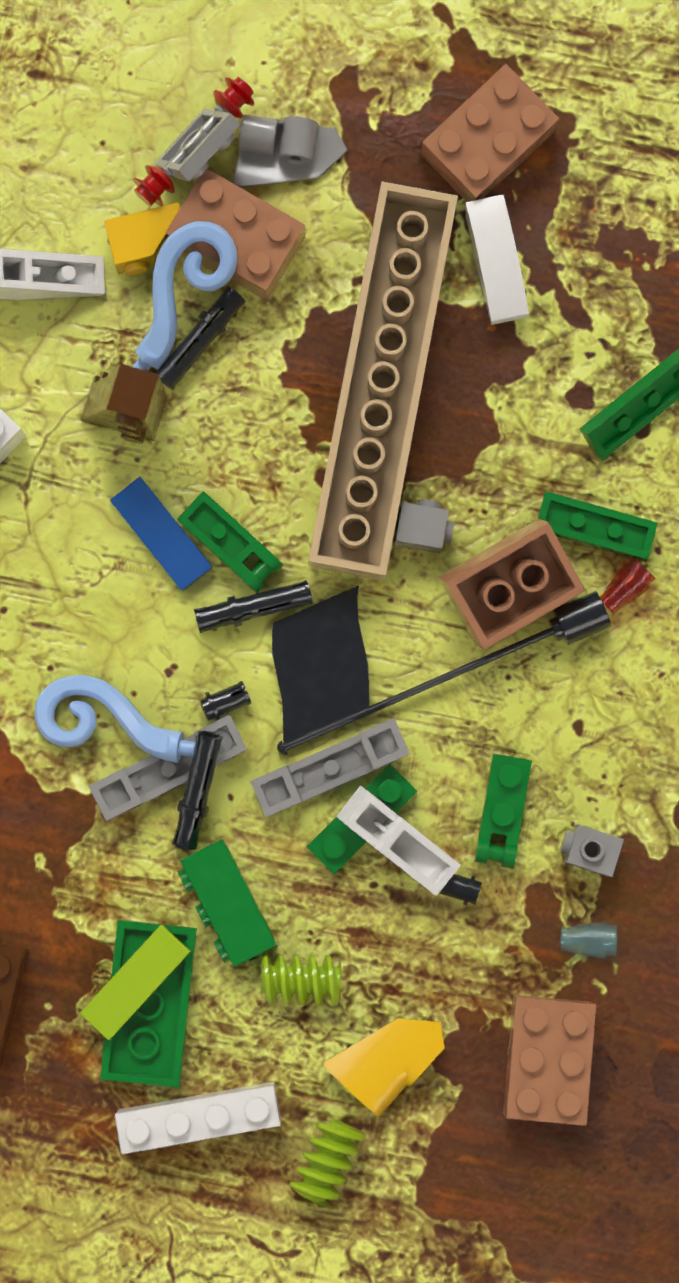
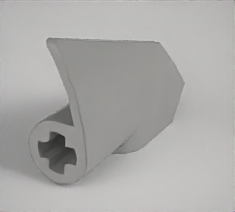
M244 114L239 138L240 151L233 184L241 188L319 178L348 149L336 129L318 126V122L312 119L288 116L284 120Z

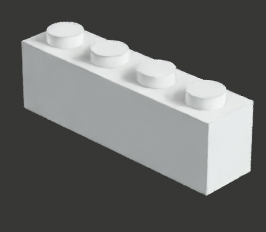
M275 1081L119 1109L115 1113L121 1154L281 1125Z

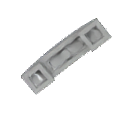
M230 715L198 730L214 732L223 737L216 760V767L247 750ZM198 731L184 740L196 742ZM151 755L126 769L123 768L89 785L106 822L186 783L193 757L181 756L179 763Z
M392 718L358 733L356 736L250 782L265 817H269L409 755L410 752L395 718Z

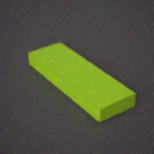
M161 924L80 1014L107 1040H110L191 950Z

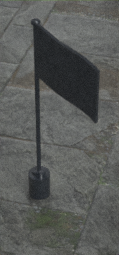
M358 585L273 622L272 655L283 704V742L281 740L278 743L277 750L282 755H288L287 750L554 635L557 641L564 639L567 645L611 627L606 608L596 591L552 610L554 618L548 620L550 628L370 706L369 666L358 620Z

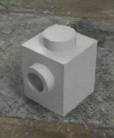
M421 499L418 501V505L402 502L395 546L441 553L443 544H451L454 522L447 521L449 510L441 509V503Z
M575 825L573 832L566 830L560 847V853L566 854L563 863L606 877H613L624 839L582 825Z

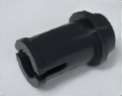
M243 681L211 695L209 692H206V697L199 699L207 721L214 718L218 721L220 720L219 716L252 704L248 692L245 691L246 687Z
M454 874L439 893L462 900L465 906L468 903L476 905L482 882L475 880L476 876L473 875L470 879Z

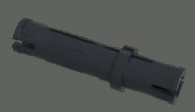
M227 286L207 312L203 310L198 316L200 321L177 346L176 350L162 367L155 372V374H159L162 383L169 389L173 390L176 384L199 359L216 336H222L226 332V324L239 308L246 303V300L238 292ZM223 311L222 314L217 318V320L214 321V319L219 315V313ZM211 325L207 332L204 335H202L204 331ZM197 342V344L183 359V361L178 366H176L180 362V360L185 356V354L190 350V348L194 345V343Z
M303 580L292 585L237 599H235V596L227 597L226 602L199 609L196 608L194 613L199 632L204 633L205 631L234 624V627L242 626L243 621L299 606L313 604L309 584L307 580Z
M198 731L183 800L179 801L177 811L180 814L172 844L177 848L184 850L197 849L203 818L207 817L209 811L207 798L223 739L217 733Z

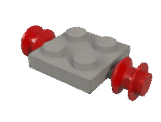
M226 77L225 82L228 88L224 92L213 91L216 103L214 110L204 108L154 163L155 166H145L148 175L144 180L133 179L137 185L134 192L144 203L152 206L154 203L162 206L163 202L160 196L165 191L169 193L175 192L174 184L170 177L190 181L191 178L193 180L197 179L208 168V160L217 150L222 151L233 141L235 138L233 132L241 125L235 118H243L240 108L244 104L250 106L255 104L251 97L254 91L244 80L239 77L235 80Z

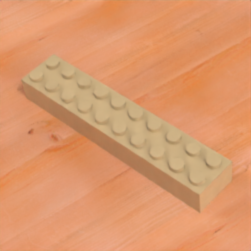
M381 181L308 559L309 567L385 581L458 199L457 195Z

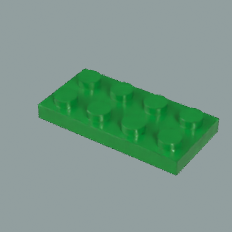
M127 920L117 921L111 978L161 924ZM163 924L191 952L110 1040L104 1037L101 1080L180 1087L197 928Z

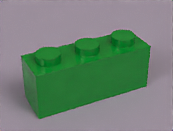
M220 839L180 860L183 869L177 871L187 892L195 890L201 904L195 906L205 927L213 925L219 937L218 940L214 941V945L224 963L231 960L235 967L277 945L224 839Z

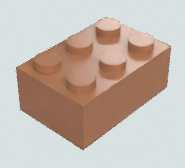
M505 64L422 142L420 155L466 202L483 199L555 132L560 118Z
M206 169L198 177L165 233L166 238H168L178 228L195 221L212 222L220 225L232 237L237 249V266L230 280L266 301L270 298L306 237L305 224L209 169ZM195 242L183 251V254L187 256L193 251L201 253L203 258L202 264L213 271H216L219 267V254L211 244Z
M539 518L438 577L473 641L483 650L586 591L549 522Z
M513 995L503 1114L507 1119L587 1126L596 1014L595 1003Z

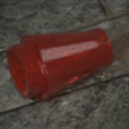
M633 557L628 563L623 561L605 591L600 595L603 604L615 615L622 607L650 590L651 587L649 585L656 578Z

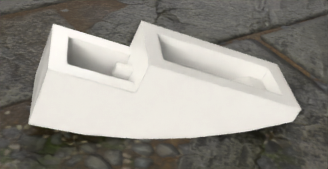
M504 195L466 202V221L491 325L529 317L518 254Z
M361 786L336 816L435 896L439 894L461 866Z

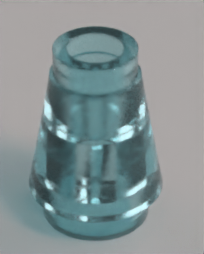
M606 920L561 928V951H569L607 960V956H617L618 927L616 924H608Z

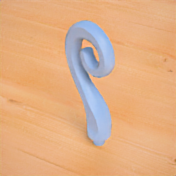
M203 221L188 223L174 231L160 248L153 272V322L149 331L135 349L139 358L132 367L149 371L151 367L160 369L173 348L177 334L173 276L178 258L188 246L195 242H206L217 250L220 257L218 269L212 274H205L200 267L203 259L202 254L197 251L188 254L184 261L183 270L186 279L193 287L203 291H215L226 285L232 278L238 261L237 249L232 237L220 225Z
M73 675L60 678L49 684L36 700L34 711L38 730L46 740L57 746L75 747L82 745L95 731L97 723L95 711L91 705L83 701L77 700L69 704L70 712L79 718V724L74 730L65 731L55 722L54 714L57 705L67 697L82 695L94 698L105 705L135 745L153 757L179 763L181 756H194L196 742L184 740L183 732L150 724L126 696L111 684L99 678L87 675Z

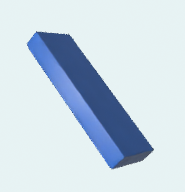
M138 477L110 499L113 506L182 592L212 569L210 563L141 477Z

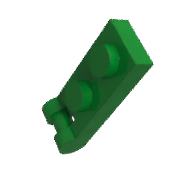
M204 491L177 518L181 525L255 593H258L265 586L263 581L272 572L276 574L283 566L278 558ZM254 554L261 562L250 571L244 563Z
M492 754L474 862L486 864L487 860L500 862L501 867L514 868L532 760ZM492 833L506 836L504 847L490 845Z

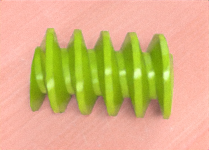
M262 954L261 994L265 993L268 1004H274L278 993H281L284 1005L290 1004L294 994H297L300 1005H306L309 995L312 994L316 1006L322 1005L327 994L332 1006H337L341 993V958L337 967H334L331 956H325L322 966L318 967L315 956L310 955L306 966H302L299 955H294L290 966H287L282 954H278L274 965H270L267 954Z
M328 1117L330 1119L329 1123L317 1122L315 1125L324 1134L323 1137H310L309 1139L317 1148L316 1153L304 1152L302 1155L311 1164L310 1167L297 1166L296 1171L304 1178L303 1182L291 1181L289 1185L302 1197L324 1207L333 1208L325 1200H338L340 1193L332 1184L344 1185L346 1178L339 1170H351L353 1163L345 1155H358L359 1148L351 1140H364L366 1134L340 1120Z

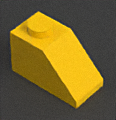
M179 202L104 220L118 274L126 273L127 276L140 275L147 272L149 266L155 265L160 248L167 239L165 233L180 209Z

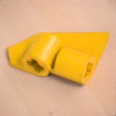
M397 1018L324 1061L323 1066L360 1102L379 1117L406 1086L409 1087L445 1048L441 1023Z

